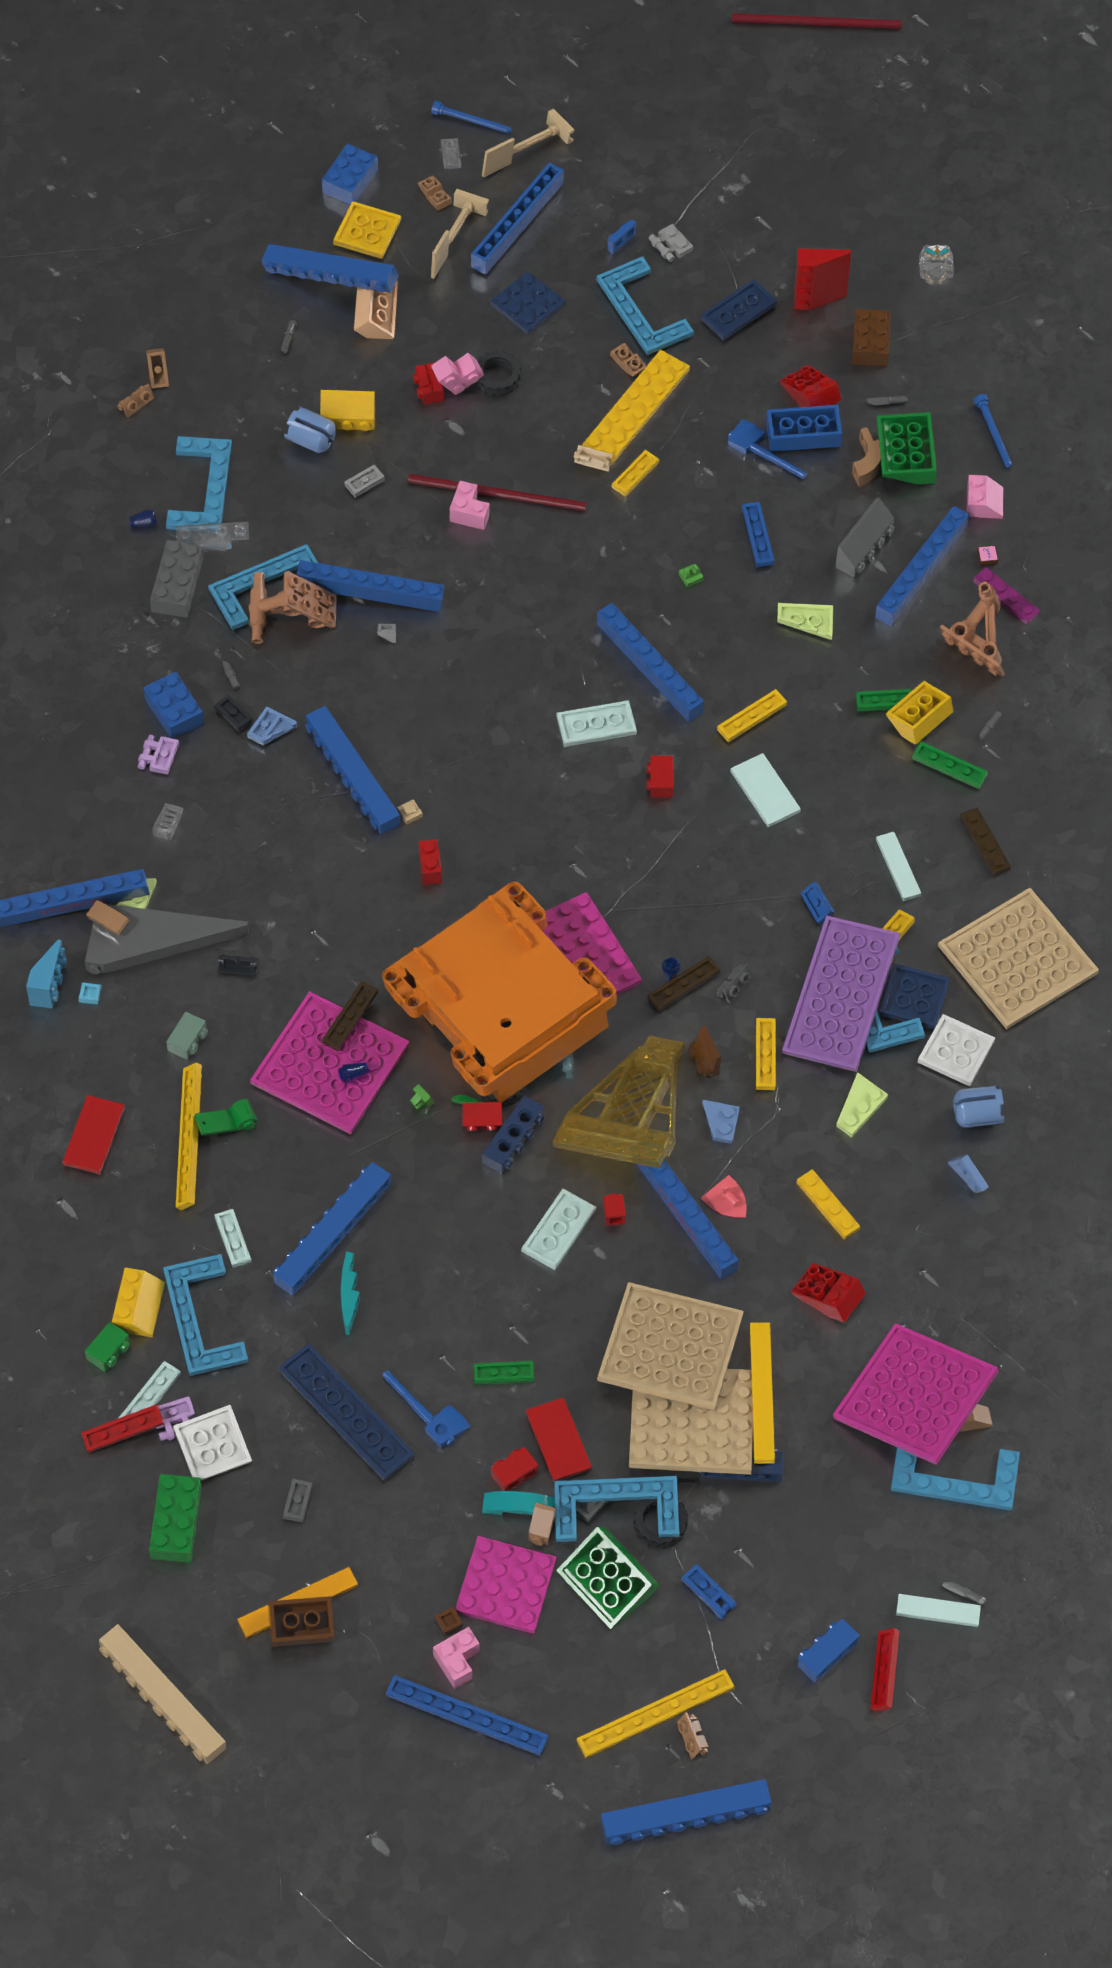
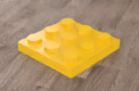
M352 201L334 237L333 244L383 259L401 221V216Z

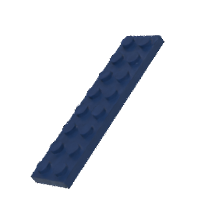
M309 1343L278 1367V1371L383 1481L387 1480L415 1457V1453Z

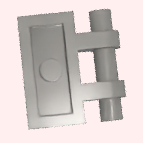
M673 224L658 232L659 237H656L654 234L649 236V240L652 242L651 245L661 252V256L669 262L675 259L674 254L681 258L693 251V245Z

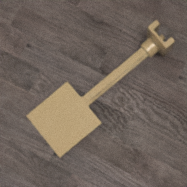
M552 109L548 111L546 124L549 126L548 129L515 146V140L511 138L485 151L482 176L486 177L510 165L514 153L549 136L557 134L568 145L573 142L570 134L574 133L575 130Z
M456 189L454 193V206L462 208V211L451 230L444 232L432 252L431 278L434 279L448 257V246L454 240L467 216L471 212L483 216L487 215L489 199Z

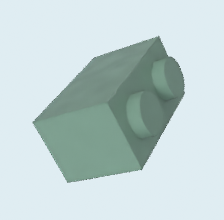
M185 1011L166 1041L167 1050L188 1060L191 1054L194 1055L196 1053L200 1040H203L207 1035L206 1021Z

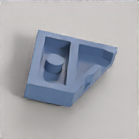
M266 706L247 733V738L265 745L296 728L297 721Z
M703 1100L702 1107L706 1114V1120L710 1127L713 1141L732 1144L740 1107Z
M968 1155L955 1157L948 1161V1164L975 1193L982 1192L989 1187Z

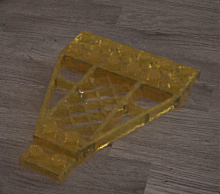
M648 1036L644 1046L639 1045L567 1112L552 1141L553 1146L660 1168L664 1158H669L676 1144V1072L678 1070V1060L685 1048L684 1042ZM642 1073L645 1074L644 1077H641V1078H639V1079H637V1080H635V1078H634L635 1076H637V1075H639V1074H642ZM620 1076L612 1093L603 1094L602 1092ZM662 1076L660 1081L652 1082L653 1079ZM647 1082L650 1083L649 1086L644 1087V1088H642V1089H640V1087H639L640 1085H642V1084H644V1083H647ZM670 1086V1106L660 1105ZM631 1089H638V1091L631 1093L629 1095L627 1093V1091ZM654 1091L652 1096L645 1098V1094ZM639 1097L643 1098V1100L637 1103H632V1100L637 1099ZM593 1100L607 1102L598 1118L578 1115ZM628 1102L630 1103V1106L624 1109H620L619 1107ZM647 1106L646 1110L640 1113L637 1112V1109ZM635 1112V1115L627 1119L624 1117V1115ZM656 1112L670 1115L668 1132L649 1129ZM620 1117H622V1119H623V1120L620 1121V1122H614V1121H613V1120H616V1119H618V1118H620ZM638 1120L640 1121L637 1126L630 1125Z

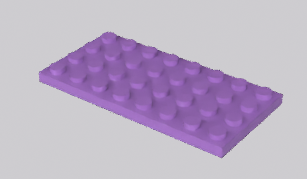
M826 915L782 1049L783 1054L857 1072L900 939V933Z

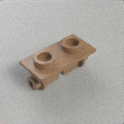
M150 385L140 386L130 397L128 396L124 400L119 401L117 407L120 411L124 410L127 418L154 399Z
M685 1713L677 1723L679 1732L685 1741L686 1750L689 1752L692 1760L699 1753L701 1755L707 1754L709 1746L704 1735L697 1736V1733L702 1732L698 1718L694 1714L688 1715V1713Z

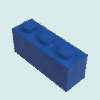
M841 1619L838 1623L836 1621L828 1627V1632L824 1636L819 1635L813 1641V1646L809 1650L807 1648L804 1649L798 1656V1667L814 1683L859 1643L860 1635L844 1619Z

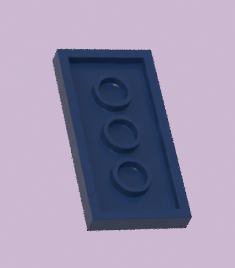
M753 279L702 313L700 319L724 341L776 306L777 300Z

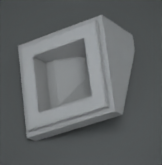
M378 624L377 635L392 643H396V624Z

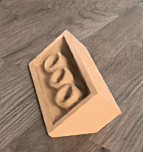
M396 281L391 293L371 289L365 290L357 287L354 330L366 338H394L398 281Z

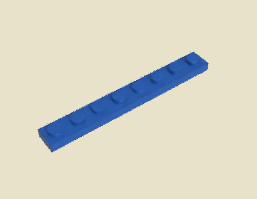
M396 1675L393 1676L386 1692L387 1697L541 1756L548 1739V1735Z

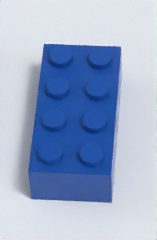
M838 405L767 410L766 428L770 452L841 447L842 428Z

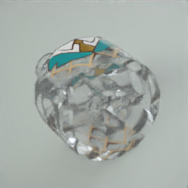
M948 245L924 246L918 257L920 278L926 280V283L931 285H941L946 283L947 279L950 278L951 280L954 275L953 253Z

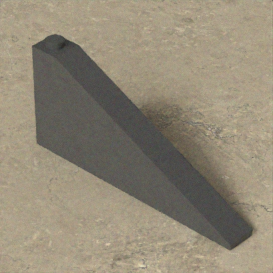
M106 904L123 914L130 921L119 935L106 930L103 925L95 921L93 922L85 967L86 971L92 974H106L249 934L248 922Z

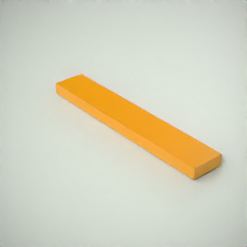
M348 1567L279 1600L331 1596V1599L358 1587V1583ZM268 1605L237 1619L246 1639L270 1628Z

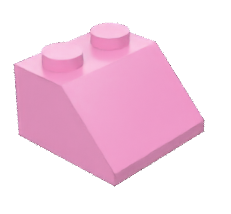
M969 475L967 483V513L969 517L1003 519V487L988 476Z

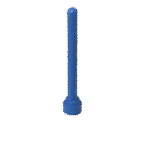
M436 100L432 106L431 113L434 115L446 114L504 133L511 132L509 126L447 108L442 102Z
M980 394L973 400L975 406L982 410L1005 466L1010 468L1012 462L988 409L989 399L986 394Z

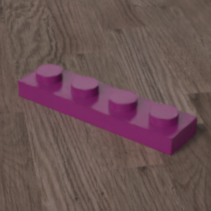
M987 567L974 577L973 582L978 586L982 582H988L999 596L1000 604L1026 625L1039 615L1040 610Z

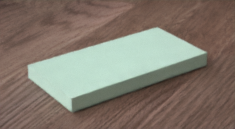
M629 700L556 713L564 747L637 735Z
M763 753L731 768L730 772L768 828L801 812L800 807Z
M562 1189L521 1248V1251L556 1270L595 1213L596 1206Z

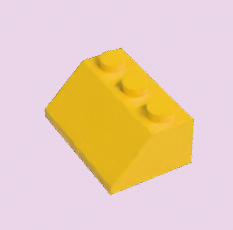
M321 390L320 415L332 420L336 429L375 430V391Z
M923 681L890 709L886 716L902 737L916 745L953 713L951 696Z
M125 1268L112 1323L128 1334L153 1337L165 1282L144 1270Z

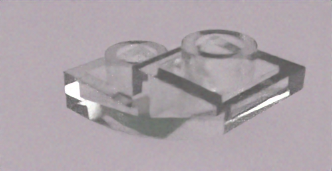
M458 138L441 139L444 169L461 168Z

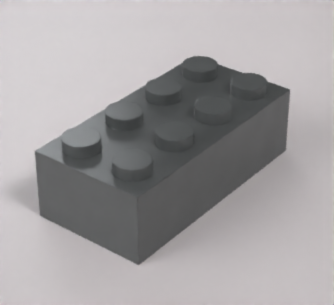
M167 540L150 597L151 612L187 618L204 559L203 546Z

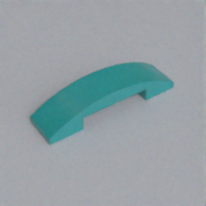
M518 1491L484 1493L482 1513L503 1515V1512L533 1515L536 1503L555 1508V1497Z

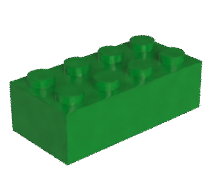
M160 1474L149 1548L151 1559L192 1563L202 1490L200 1477Z

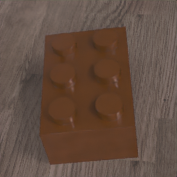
M855 309L852 364L887 366L891 311Z
M331 1596L269 1601L268 1615L271 1647L334 1641Z

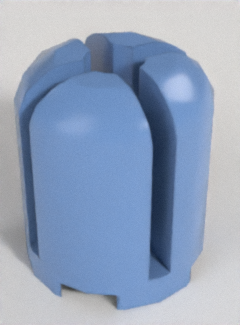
M299 406L300 409L298 411L294 410L287 421V424L290 426L288 435L284 433L285 439L316 453L325 452L331 446V443L328 441L332 442L336 435L334 422Z
M999 1085L962 1089L956 1092L953 1099V1109L956 1122L960 1127L972 1128L1004 1124L1005 1116H1001L1003 1111L1002 1104L1004 1102L1002 1091L998 1089Z

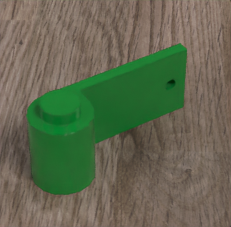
M248 1099L235 1102L230 1109L194 1115L201 1135L251 1130L257 1123V1118Z

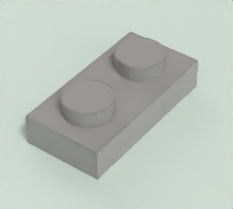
M372 465L345 481V487L356 498L385 481V478L378 468Z

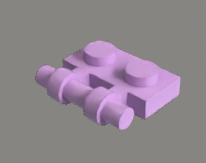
M149 735L148 739L144 742L143 753L138 758V768L144 770L146 764H150V771L168 775L179 746V740L161 736L159 742H156V737ZM152 750H156L154 756L150 755Z
M189 1396L159 1406L164 1425L156 1428L165 1427L166 1431L159 1433L160 1440L169 1439L170 1441L175 1439L176 1434L171 1425L181 1421L185 1422L195 1417Z

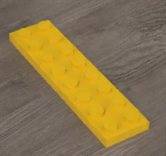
M660 350L582 446L613 454L610 464L612 466L689 372L690 365Z

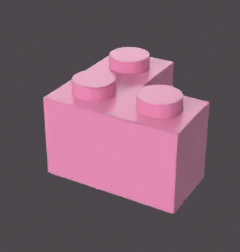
M469 353L455 362L444 356L431 365L439 383L455 395L463 392L465 388L484 376L477 359Z
M460 481L450 506V522L485 530L490 516L489 503L477 500L476 484Z
M467 1627L434 1646L433 1656L454 1689L472 1680V1669L466 1660L480 1651L478 1640L471 1629Z

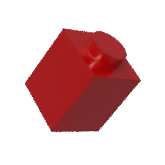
M612 1193L603 1196L606 1226L625 1224L626 1213L623 1194Z

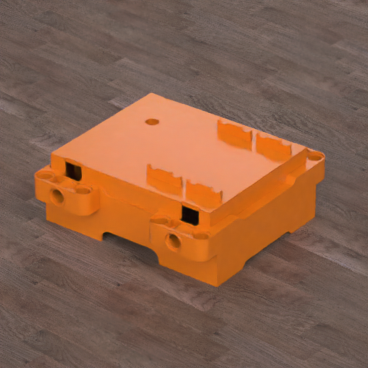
M511 882L492 896H488L475 909L419 948H413V951L392 964L382 973L386 990L406 1013L413 1018L423 1015L432 1026L435 1024L454 1045L451 1050L452 1062L465 1081L479 1095L487 1096L493 1093L499 1102L508 1099L608 1028L606 1012L617 1003L614 985L591 960L580 958L571 963L544 934L543 930L547 927L546 912L535 898L518 882ZM504 1022H511V1025L509 1027H502V1024ZM476 1048L485 1057V1066L483 1067L476 1059Z

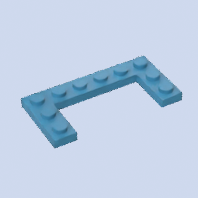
M642 256L597 275L596 280L646 355H649L693 336L694 331L686 319L655 332L623 287L624 284L651 273L650 266Z
M178 436L176 455L211 457L204 512L168 510L166 529L221 532L232 440Z
M307 544L208 585L211 595L232 630L249 624V619L235 595L253 588V574L256 572L265 574L264 583L284 575V572H292L298 569L300 560L318 563Z
M898 947L896 948L894 955L899 954ZM876 1010L866 1041L869 1053L925 1038L920 1018L882 1028Z
M214 1255L163 1267L189 1376L248 1363L244 1341L204 1351L188 1283L226 1275L222 1255Z
M897 1447L891 1491L1012 1511L1020 1452L999 1450L995 1485L915 1473L916 1456Z
M677 1476L554 1481L556 1542L577 1541L576 1502L657 1499L659 1537H679Z

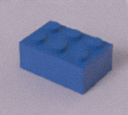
M347 144L323 177L322 192L350 205L352 201L356 202L378 171V156Z
M177 672L143 687L145 701L171 739L204 724L202 710Z

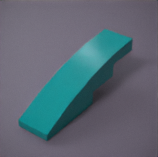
M346 1252L341 1278L342 1318L346 1335H350L360 1301L359 1291H354L357 1283V1272L352 1271L354 1253Z

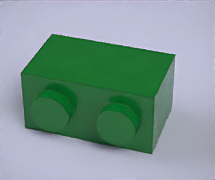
M109 1322L85 1350L86 1360L106 1372L109 1367L112 1368L116 1364L118 1356L128 1350L130 1346L129 1334Z

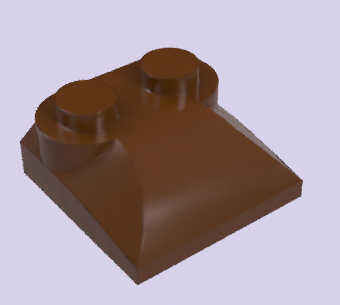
M701 1026L697 1039L690 1043L688 1052L690 1057L695 1059L699 1074H703L704 1077H715L720 1075L721 1055L706 1026Z

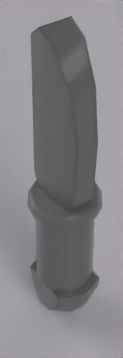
M290 320L281 346L283 353L287 352L293 337L294 329L297 326L295 320Z
M903 395L897 397L888 396L868 398L866 401L872 406L904 404L907 402V397Z
M945 1581L942 1584L944 1588L964 1596V1598H968L979 1605L986 1603V1598L983 1595L981 1596L970 1591V1589L959 1583Z

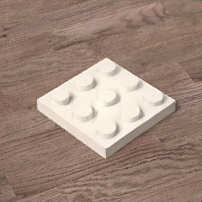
M943 1014L920 1054L918 1063L971 1086L995 1042V1037Z
M231 1405L173 1426L192 1477H200L201 1481L252 1462Z

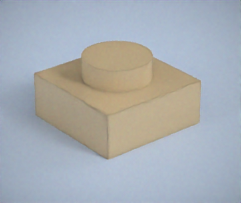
M414 800L397 807V811L406 825L423 817V813Z

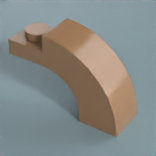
M867 427L860 429L859 437L866 456L857 462H853L852 474L858 487L870 482L877 475L881 466L879 440H875L874 435L870 434Z

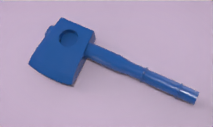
M742 419L734 431L732 430L729 433L728 445L745 455L751 450L795 474V476L797 475L802 479L806 478V472L758 445V442L767 433L759 426Z
M388 1370L383 1373L382 1376L389 1382L388 1384L428 1424L425 1427V1432L440 1448L445 1445L450 1446L457 1437L471 1427L462 1414L451 1405L446 1406L434 1417Z

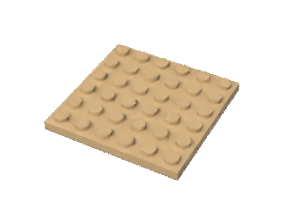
M1028 888L938 943V947L1006 1030L1099 973V969L1031 888Z
M628 1282L597 1381L715 1410L744 1311Z
M727 1369L715 1410L633 1390L629 1468L751 1475L753 1432L751 1370Z

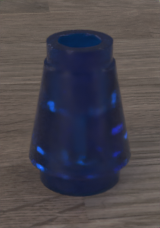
M147 509L129 517L131 527H153L154 524H157L154 510Z
M669 957L662 962V970L666 981L676 977L680 971L681 965L676 958Z
M366 1062L343 1064L338 1069L339 1077L343 1083H350L369 1072Z

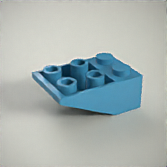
M57 940L30 970L26 987L31 1006L52 1009L54 1002L58 1000L59 991L57 988L58 985L62 984L63 974L61 972L62 969L66 968L67 964L62 940Z

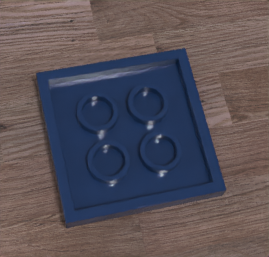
M527 271L490 301V305L528 335L565 305V300Z
M894 964L880 1015L903 1022L920 1018L922 1027L935 1029L950 978Z

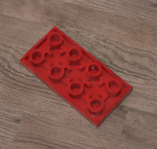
M87 1095L64 1156L63 1165L101 1174L125 1105Z
M564 1397L526 1410V1415L553 1482L592 1470Z

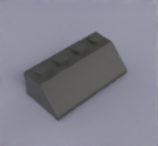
M875 499L838 546L836 568L853 578L858 572L861 573L863 571L865 563L873 558L875 550L881 548L886 536H890L894 531V517L881 499Z

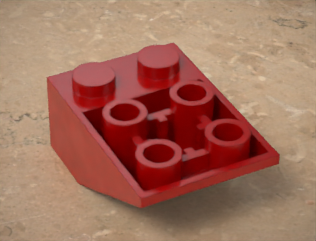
M810 365L803 366L800 370L793 374H788L780 380L781 385L800 407L828 406L842 400L838 383Z
M812 1263L792 1289L791 1294L829 1318L844 1323L866 1292L858 1278Z

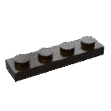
M978 807L961 813L960 818L993 877L1009 871L1011 866Z
M708 956L649 993L647 999L659 1012L718 975L720 968Z
M361 981L323 1037L322 1044L339 1052L378 994V989Z

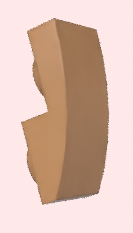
M434 176L418 183L426 198L437 211L452 204L451 197L442 189V184Z
M625 343L612 350L609 354L632 377L647 367L638 354H633Z
M98 900L86 914L90 920L103 925L106 930L117 935L121 933L130 921L123 914Z

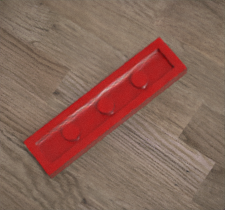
M155 1404L81 1432L86 1449L90 1453L164 1425L159 1406Z
M895 1628L878 1631L871 1710L875 1712L892 1709L899 1630Z

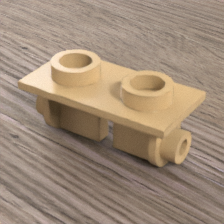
M578 445L577 451L574 453V462L609 472L613 454Z

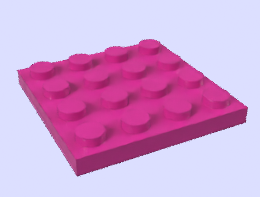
M478 1536L456 1604V1612L534 1634L557 1557Z

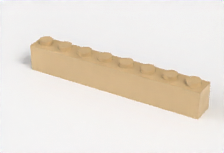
M119 1624L99 1639V1650L106 1658L110 1657L113 1660L112 1664L119 1673L123 1671L127 1676V1682L132 1687L136 1686L140 1690L139 1694L144 1701H150L154 1705L152 1708L159 1717L164 1716L167 1720V1726L173 1732L176 1730L181 1735L179 1738L184 1745H190L194 1749L193 1754L199 1761L204 1760L208 1765L227 1749L225 1740Z

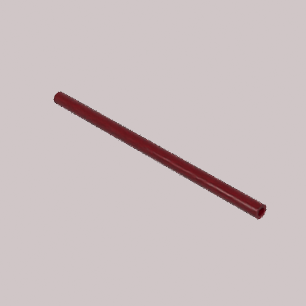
M732 13V22L889 29H901L902 20Z
M409 474L408 483L457 490L459 484L457 481ZM477 485V494L586 511L587 502Z

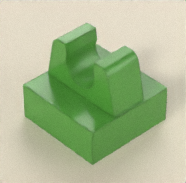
M696 564L679 570V576L687 588L704 580Z
M419 1084L413 1088L416 1094L410 1101L417 1110L425 1104L430 1108L435 1103Z

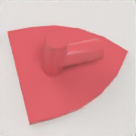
M730 1175L700 1198L709 1208L723 1216L746 1218L747 1205L744 1193Z

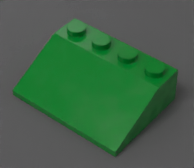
M931 412L877 415L882 476L917 485L936 484L937 470Z
M597 1526L556 1570L610 1629H613L643 1604L660 1586L605 1527Z

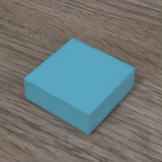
M82 982L79 1002L98 1005L101 985Z

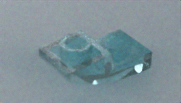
M572 1052L560 1061L563 1062L562 1072H566V1080H573L574 1076Z

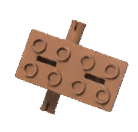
M287 571L284 572V590L280 591L277 595L267 598V591L264 588L265 574L262 572L253 574V588L250 591L249 604L252 643H263L266 613H284L287 616L303 614L308 617V625L312 628L327 626L333 629L336 627V594Z
M982 582L979 585L981 600L967 619L955 623L950 629L941 625V635L949 645L953 646L955 644L958 646L962 654L965 656L971 655L980 666L984 664L993 675L997 676L999 674L1003 677L1005 673L1001 666L1002 657L996 646L995 615L1000 612L999 596L988 582ZM984 616L986 641L974 633Z

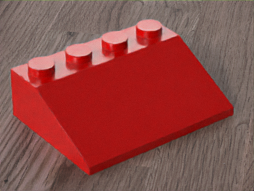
M798 248L794 309L812 310L847 296L851 250Z

